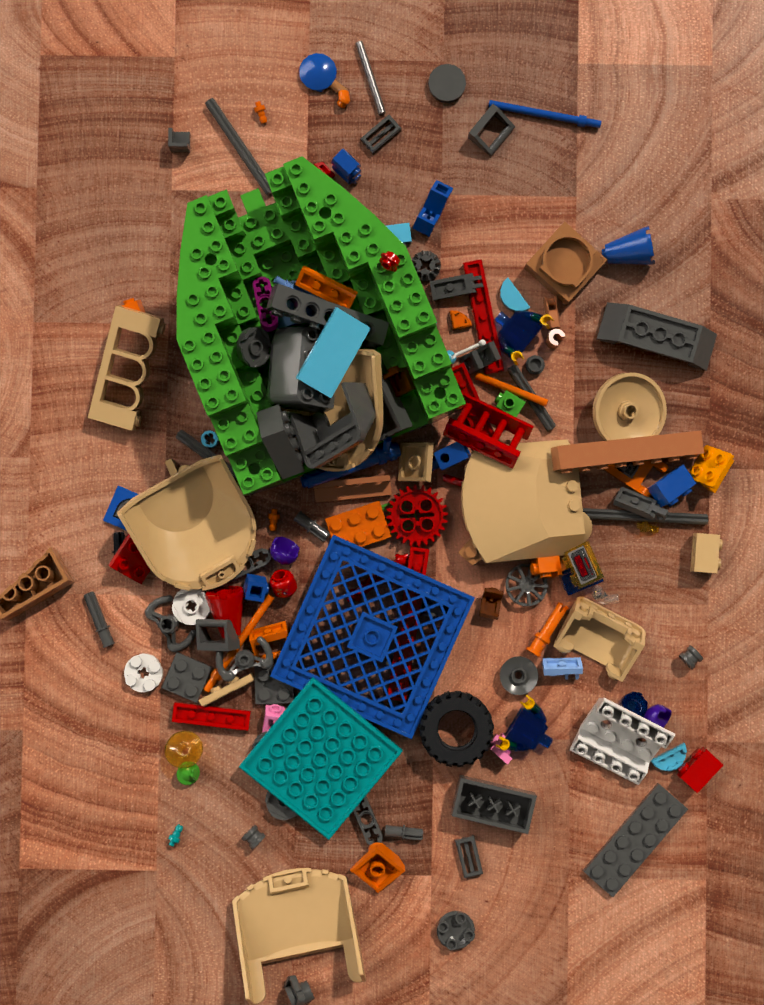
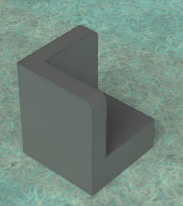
M168 128V147L171 153H190V132H174L173 128Z

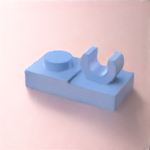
M581 657L542 658L544 676L564 674L565 679L568 680L569 674H575L576 679H579V674H583Z

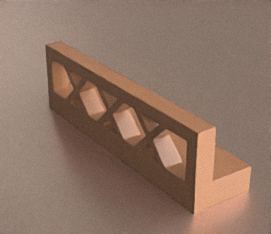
M390 475L335 480L313 487L316 503L392 495Z

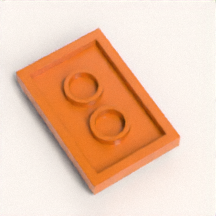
M380 501L325 519L331 538L334 534L361 547L392 537Z

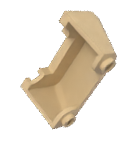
M579 596L574 602L553 647L561 653H570L574 649L605 665L610 678L623 682L645 646L646 631L638 624L585 597Z

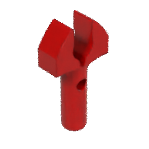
M447 474L443 475L442 478L444 482L458 485L459 487L462 486L464 481Z

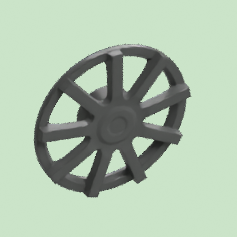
M527 563L517 565L511 569L505 582L508 596L512 601L521 606L538 604L544 599L548 588L546 578H542L544 584L534 583V581L540 578V575L531 578V564ZM522 567H529L526 577L521 569ZM518 570L521 579L511 576L512 573ZM509 579L518 582V586L509 588ZM534 588H544L542 595L538 594ZM519 589L520 593L515 599L510 591ZM530 592H532L538 598L536 601L532 603L530 598ZM523 593H526L527 603L519 601Z

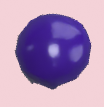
M276 537L270 547L272 558L280 564L290 565L296 561L299 555V546L285 537Z
M656 704L647 709L644 718L664 728L671 717L672 711L661 704Z

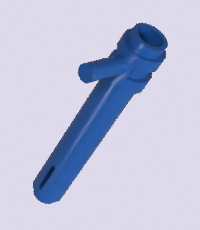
M389 437L383 441V446H376L373 453L360 465L339 472L316 469L303 474L300 477L303 488L307 487L309 489L377 464H386L388 460H397V457L401 456L399 445L397 442L392 443V438Z

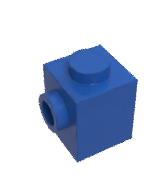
M247 573L243 586L244 599L264 602L265 595H268L269 584L266 577Z

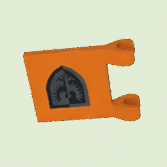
M649 460L644 461V465L633 466V462L626 463V467L615 468V464L604 470L637 493L649 497L651 493L641 483L652 467H655L661 473H665L668 465L663 462L651 464Z

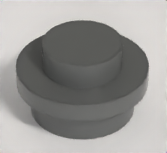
M537 355L529 357L525 364L526 370L533 375L541 373L545 367L544 360Z

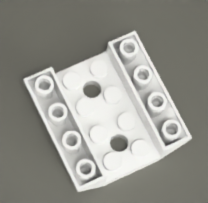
M599 698L582 722L570 747V751L639 785L648 772L651 760L661 747L667 748L675 737V733L606 698ZM608 720L611 724H605L603 721ZM638 738H644L646 741L641 742Z

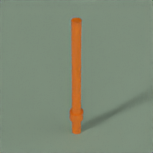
M270 594L264 599V602H262L238 637L240 648L275 599ZM239 649L228 651L223 659L224 669L227 668ZM216 668L210 674L211 678L203 688L207 692H210V689L214 687L216 682L221 680V676Z

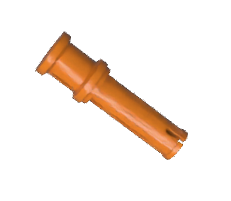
M560 602L557 603L541 631L535 633V639L530 647L526 648L527 651L541 658L543 649L547 644H550L549 638L569 609L567 606H563L564 604Z

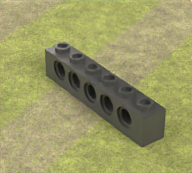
M276 284L272 287L266 310L272 311L271 314L274 316H286L294 323L302 324L303 322L309 324L311 329L321 330L327 323L324 319L325 313L331 316L333 310L337 307L371 328L363 341L364 347L369 349L383 346L389 322L281 284ZM287 300L294 304L293 310L287 307ZM306 307L311 308L312 316L306 314Z

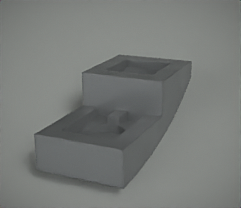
M494 341L459 359L461 363L464 362L469 375L500 360L501 356Z

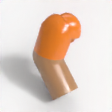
M334 80L330 88L338 93L339 100L337 105L345 108L350 102L349 90Z

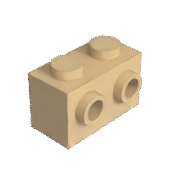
M693 533L691 572L717 573L720 570L721 559L719 558V551L722 550L723 544L720 535Z

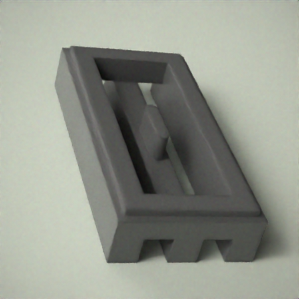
M389 114L361 137L360 140L374 154L401 131V127ZM387 122H391L390 125H388L384 130H382L371 141H367L368 138H370L374 133H376L380 128H382ZM395 127V129L392 132H390L385 138H383L379 143H377L374 147L372 146L388 131Z
M474 835L455 839L464 878L483 874ZM469 841L472 843L478 871H474L468 846ZM461 843H464L470 873H467L460 846Z

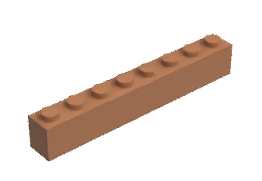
M701 431L561 445L551 448L553 471H560L561 474L572 473V469L579 468V472L590 471V467L597 466V470L608 469L609 465L615 464V468L626 467V463L633 462V466L644 465V461L649 460L651 464L662 463V459L667 458L668 462L679 461L680 457H686V460L697 459L699 454H704Z

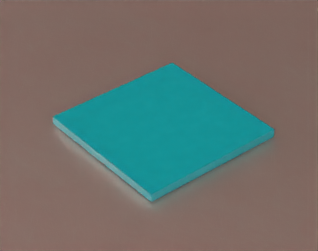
M312 677L242 761L239 768L330 840L403 752V749L316 678Z

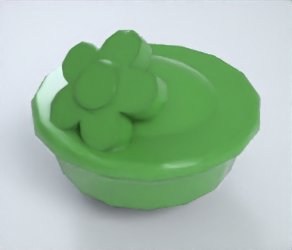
M185 762L177 770V779L184 785L193 784L200 776L199 767L193 762Z

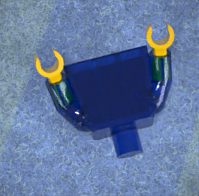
M501 311L494 320L502 326L498 333V342L502 352L512 359L516 366L519 365L516 359L522 358L524 360L522 352L543 327L540 324L549 329L550 326L547 324V321H554V319L548 314L541 315L529 311H515L511 318H509Z
M526 695L528 698L526 703L520 702L522 706L504 734L505 738L499 736V739L502 740L501 745L496 744V747L499 749L527 752L530 749L535 750L538 743L547 749L551 745L553 738L545 734L548 729L546 725L547 718L542 708L529 695Z

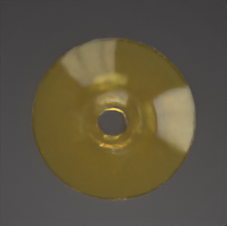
M180 731L173 734L165 745V757L176 768L183 769L193 766L198 762L203 753L201 739L191 731ZM188 749L187 754H182L183 750Z

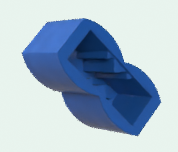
M344 148L341 149L331 161L332 169L349 185L351 183L355 184L361 178V164Z

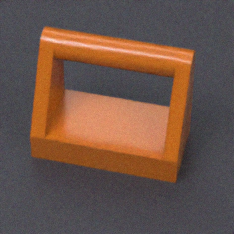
M286 621L252 630L249 635V641L255 656L263 659L266 658V654L259 655L257 645L260 644L257 642V638L259 636H262L267 642L283 638L287 639L289 631ZM281 650L272 652L273 660L278 659Z

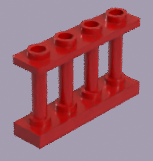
M464 393L463 397L466 405L462 408L457 420L452 418L448 420L443 435L513 469L521 453L516 448L522 438L528 440L534 426ZM469 413L479 417L474 429L463 424ZM487 421L497 426L492 437L481 433ZM504 430L514 434L509 446L499 441Z

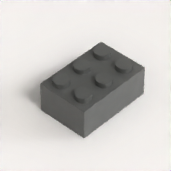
M279 404L256 412L261 439L282 480L305 472L303 465L305 462L298 441L295 438L296 434L293 425L289 426L288 424L290 421L287 412H282Z

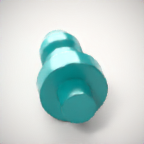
M178 824L173 834L169 835L170 846L174 847L175 843H179L180 833L183 830L182 825Z

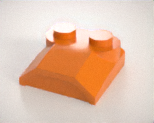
M376 842L369 846L368 852L350 868V872L356 874L379 893L405 872V865L400 857L386 845Z

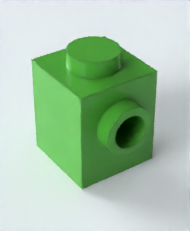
M507 390L504 394L500 392L494 401L497 403L495 408L514 417L518 416L526 403Z

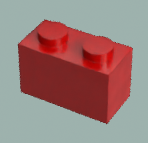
M704 747L701 749L697 748L692 753L690 761L688 763L684 762L679 767L677 774L697 794L723 767V764Z

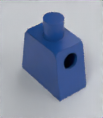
M455 442L434 452L435 457L432 462V471L438 468L441 471L470 459L471 454L468 447ZM448 454L449 461L445 462L443 457Z

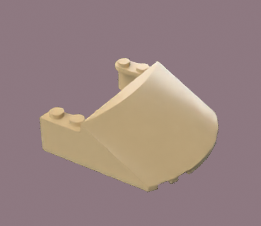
M289 869L264 877L263 880L248 886L243 893L233 899L232 904L245 998L250 1005L260 1004L266 996L262 964L344 947L349 978L356 983L366 981L347 877L324 869Z

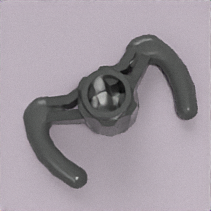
M171 595L162 596L148 605L145 609V616L147 619L157 623L158 628L167 637V648L171 652L181 651L193 642L196 637V630H191L184 641L176 643V630L179 628V621L174 615H162L155 612L156 607L173 600Z
M262 636L257 638V642L265 651V659L255 656L250 649H244L237 653L235 663L229 671H226L223 666V651L216 652V668L224 681H232L238 672L254 666L269 669L273 665L272 649Z

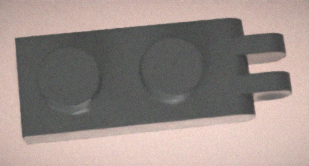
M473 273L430 281L433 301L476 293V289L482 288L483 283L475 284V281L482 280V277L473 276Z

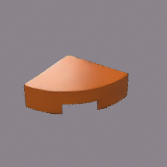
M456 310L449 311L453 330L472 327V323L466 315Z

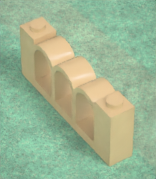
M121 305L115 306L88 418L131 431L140 426L142 416H140L141 410L137 408L144 400V392L139 384L144 383L150 375L151 368L146 358L151 357L157 349L156 338L160 337V334L163 335L166 326L163 323L164 318ZM122 328L146 336L149 341L147 353L138 355L118 349ZM115 355L139 362L143 369L141 378L138 381H133L112 375L111 371ZM109 381L131 387L136 394L135 403L132 406H124L104 400Z

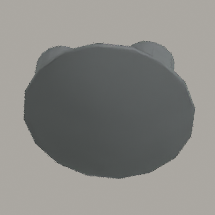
M462 911L446 913L437 924L436 932L438 939L449 950L453 951L464 948L475 938L474 923L469 915Z

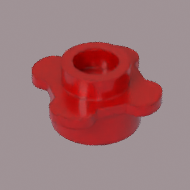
M390 251L382 253V258L379 259L381 265L386 270L396 272V267L399 266L400 262L398 256Z

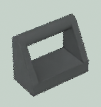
M492 104L471 129L468 139L489 156H492L513 131L515 125L496 105ZM496 117L506 127L488 147L479 136Z
M196 620L197 650L232 651L240 648V641L231 620ZM206 627H224L225 640H211Z

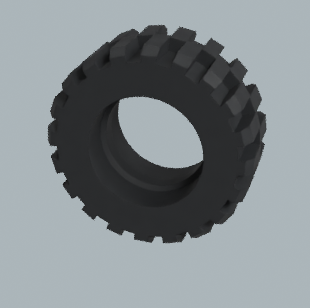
M448 691L440 696L437 695L427 704L419 722L421 741L427 753L440 764L444 763L449 767H463L466 764H474L475 760H480L484 756L485 751L489 750L490 743L493 741L494 724L490 712L481 700L467 692ZM455 710L467 713L472 718L475 728L471 740L459 747L447 745L442 741L438 733V725L441 718L446 713Z

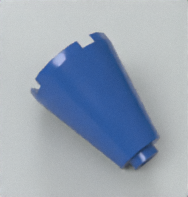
M649 226L605 244V249H602V255L607 259L608 264H655V260L651 261V257L654 256L651 235L646 234V231L650 230Z

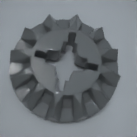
M422 250L412 258L413 265L421 281H430L439 274L441 262L438 256L431 251ZM421 260L425 263L431 260L429 264L431 272L426 268L420 270L422 267Z

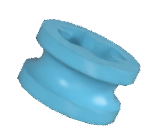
M208 430L202 434L201 442L205 447L214 448L217 446L219 438L214 431ZM213 434L214 443L206 444L207 440L205 437Z

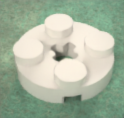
M181 589L175 595L172 604V611L176 619L187 625H196L197 619H206L211 612L205 598L206 592L201 589H190V591ZM190 600L192 603L196 602L197 604L195 611L187 609Z
M147 653L132 657L124 669L126 684L137 692L153 690L161 683L164 674L159 660ZM143 667L146 668V672L149 673V675L145 676L144 678H142L141 674H139V670H142Z

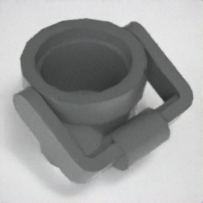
M296 975L287 977L284 989L291 1005H306L315 999L307 980L299 983Z

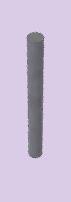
M359 41L355 45L378 114L383 115L386 111L363 42Z

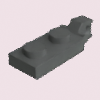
M624 487L620 488L613 502V505L647 519L663 523L668 515V510L661 508L656 500Z

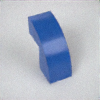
M438 180L435 181L421 212L417 216L413 229L430 237L453 191L452 187Z

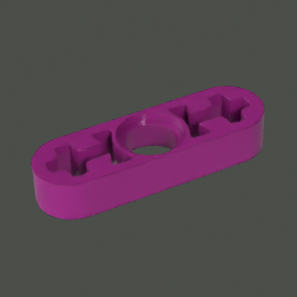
M258 277L253 281V290L260 324L263 330L272 332L278 327V317L272 315V311L260 306L262 301H269L272 290L271 283L266 277ZM260 284L264 285L265 294H261ZM266 314H270L272 324L267 323Z

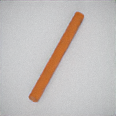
M478 372L475 377L476 380L504 391L507 390L514 395L546 407L548 404V399Z

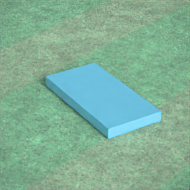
M335 307L297 374L296 379L332 398L371 328Z

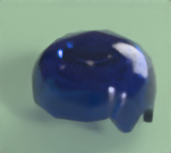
M630 692L621 698L619 705L644 718L648 702L644 699L642 693Z

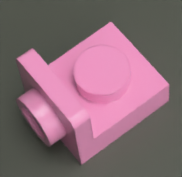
M266 704L262 733L268 731L285 711L284 706Z
M501 732L499 735L495 734L493 736L490 749L508 765L512 760V757L509 755L511 751L509 749L501 750L496 747V744L499 745L502 742L499 736L505 738V735Z

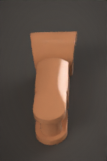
M555 295L553 298L543 297L545 314L550 315L554 319V321H547V324L550 326L548 330L551 331L546 336L545 342L550 349L558 347V342L553 337H557L558 340H563L566 337L565 333L560 330L558 302ZM553 305L554 310H549L548 306Z

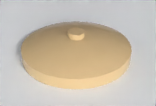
M621 373L608 379L598 390L593 403V421L599 435L605 441L659 435L666 420V400L660 387L651 378L640 373Z

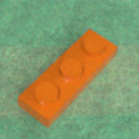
M305 265L302 267L295 283L296 286L326 301L349 309L358 293Z

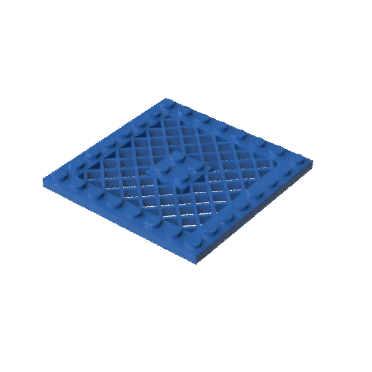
M333 534L270 677L299 690H302L308 681L314 677L365 719L412 739L475 597ZM343 560L349 563L341 566ZM354 565L366 570V572L357 575ZM351 566L355 576L344 579L341 570ZM337 572H339L342 581L332 584ZM372 573L384 579L375 582ZM369 574L372 584L362 587L359 577ZM356 579L360 589L349 592L346 582ZM389 581L398 584L402 587L392 590ZM387 582L390 592L380 595L377 585ZM343 584L347 594L337 597L333 587ZM374 587L377 597L367 600L364 590ZM331 589L334 599L324 602ZM407 589L420 595L410 598ZM405 590L408 599L397 603L394 593ZM361 592L364 602L354 605L351 595ZM392 595L395 604L385 608L381 598ZM348 597L351 607L342 610L338 600ZM425 597L437 603L428 606ZM422 598L425 607L415 611L412 601ZM379 599L382 609L372 613L369 603ZM336 602L339 611L329 615L325 605ZM410 603L413 612L402 616L399 606ZM366 604L369 613L362 611L359 618L356 608ZM440 605L443 615L433 619L430 609ZM443 605L449 607L446 613ZM323 607L326 616L317 619L320 610ZM397 608L400 617L390 621L386 611ZM353 609L356 619L346 622L343 613ZM427 610L430 620L420 624L417 614ZM384 612L387 621L375 617V615ZM340 614L344 624L333 627L330 618ZM414 615L418 625L407 629L404 619ZM327 619L331 629L321 632L318 623ZM443 619L439 630H437L434 622ZM401 620L405 630L396 633L398 626L392 623ZM357 623L351 635L348 626ZM432 623L435 633L425 636L422 627ZM315 624L318 634L309 637ZM345 627L349 637L338 640L335 631ZM419 628L422 638L412 641L409 632ZM332 632L336 642L326 645L323 635ZM406 633L409 643L399 646L396 637ZM320 637L323 647L313 650L310 640ZM435 637L431 648H429L427 639ZM394 638L397 647L388 651ZM349 640L347 647L353 650L343 653L340 643ZM424 641L427 651L417 654L414 644ZM307 642L310 652L301 655ZM337 645L340 655L331 658L327 648ZM411 646L414 656L404 659L401 649ZM325 650L328 659L318 663L315 653ZM399 651L402 660L392 664L388 654ZM355 653L358 662L348 666L345 656ZM359 653H362L370 658L361 661ZM428 654L422 666L419 657ZM312 655L315 664L305 668L302 658ZM386 656L389 665L379 669L376 660L383 662ZM342 658L345 667L335 670L332 661ZM416 659L419 668L409 672L406 662ZM298 660L302 668L296 666ZM373 661L376 670L366 674L363 664ZM330 663L333 672L323 675L320 666ZM404 664L407 673L396 676L393 667ZM360 666L363 675L353 679L350 669ZM317 668L319 676L308 670ZM391 669L394 678L384 681L380 672ZM347 671L350 680L340 683L337 674ZM420 672L414 684L411 675ZM378 673L381 683L371 686L368 677ZM335 676L337 684L326 678ZM408 676L411 686L401 689L398 680ZM365 678L368 688L358 691L355 682ZM395 681L398 691L389 694L385 685ZM352 683L355 692L343 686ZM383 686L386 695L376 699L373 690ZM412 690L406 702L403 693ZM370 691L372 699L361 694ZM400 694L403 704L394 707L390 698ZM388 699L390 707L379 702ZM404 707L402 712L397 711L398 709Z

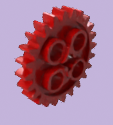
M414 484L413 490L406 486L407 492L404 493L400 489L401 496L394 494L393 496L396 501H389L393 507L386 509L388 512H391V515L386 516V519H391L392 522L387 525L394 527L391 533H398L396 539L403 537V544L409 540L410 546L413 545L414 541L418 547H420L421 541L428 545L427 539L434 542V535L441 536L438 530H445L441 524L448 522L443 519V516L448 515V513L443 512L442 509L446 508L447 505L440 504L443 498H436L438 492L433 495L431 494V487L424 491V485H422L420 490L417 489L416 484ZM424 500H428L431 503V509L428 511L422 510L420 506ZM408 501L412 504L410 512L402 510L401 505L403 502ZM415 510H418L419 514L434 513L433 517H420L419 521H416L415 518H400V515L414 514ZM409 520L413 523L414 526L411 531L403 529L404 521ZM423 520H431L433 525L430 530L423 529Z

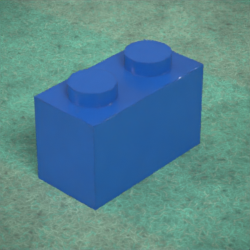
M683 464L647 489L660 507L665 505L670 507L679 501L677 497L680 495L684 497L692 491L691 487L696 482Z

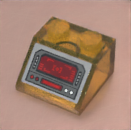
M589 541L564 552L563 564L566 569H570L572 574L570 580L574 587L577 586L578 590L599 582L604 578Z

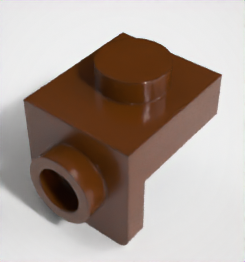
M391 367L387 370L388 373L382 376L383 380H390L396 397H401L416 389L407 367Z
M493 587L485 588L482 594L479 616L498 620L504 592Z

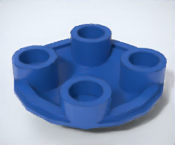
M319 53L307 56L302 61L299 69V76L303 84L317 92H322L331 86L337 74L333 60Z

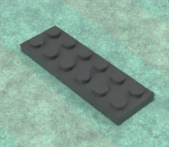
M657 783L583 869V872L609 895L614 897L687 812L688 808Z

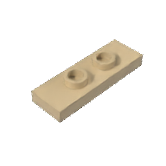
M253 673L240 679L236 676L232 681L228 682V685L224 687L218 685L210 689L211 694L199 699L201 706H205L253 682L255 677Z

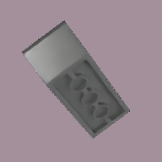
M607 302L596 339L614 345L618 342L688 363L690 367L707 371L717 334L702 325L629 304Z

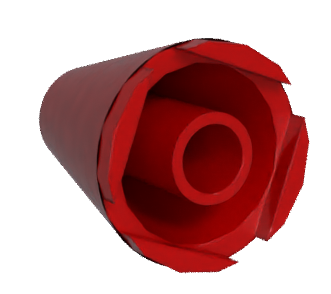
M228 586L229 589L223 590L220 587L206 592L205 598L213 618L231 620L236 634L239 636L242 624L243 587ZM218 627L221 637L225 638L224 627Z

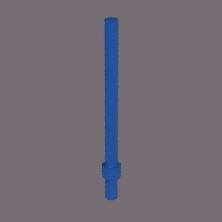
M489 101L488 108L494 104L500 110L574 123L579 127L590 126L600 128L601 120L590 119L585 115L574 116L499 101Z

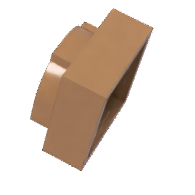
M564 222L526 263L524 269L567 306L606 263L607 259L570 225Z

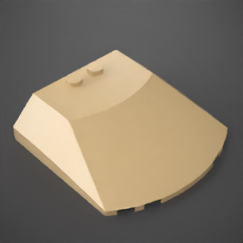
M567 439L519 443L516 450L521 451L513 469L475 450H472L470 453L471 456L468 464L465 466L464 481L461 486V506L466 530L469 531L473 541L472 544L474 548H477L485 563L568 555L569 552L582 546L585 527L579 469H572V473L561 474L560 471H553L551 448L570 445Z

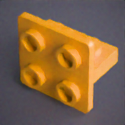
M705 445L704 454L699 455L689 473L695 482L700 483L710 492L716 493L734 462V455Z

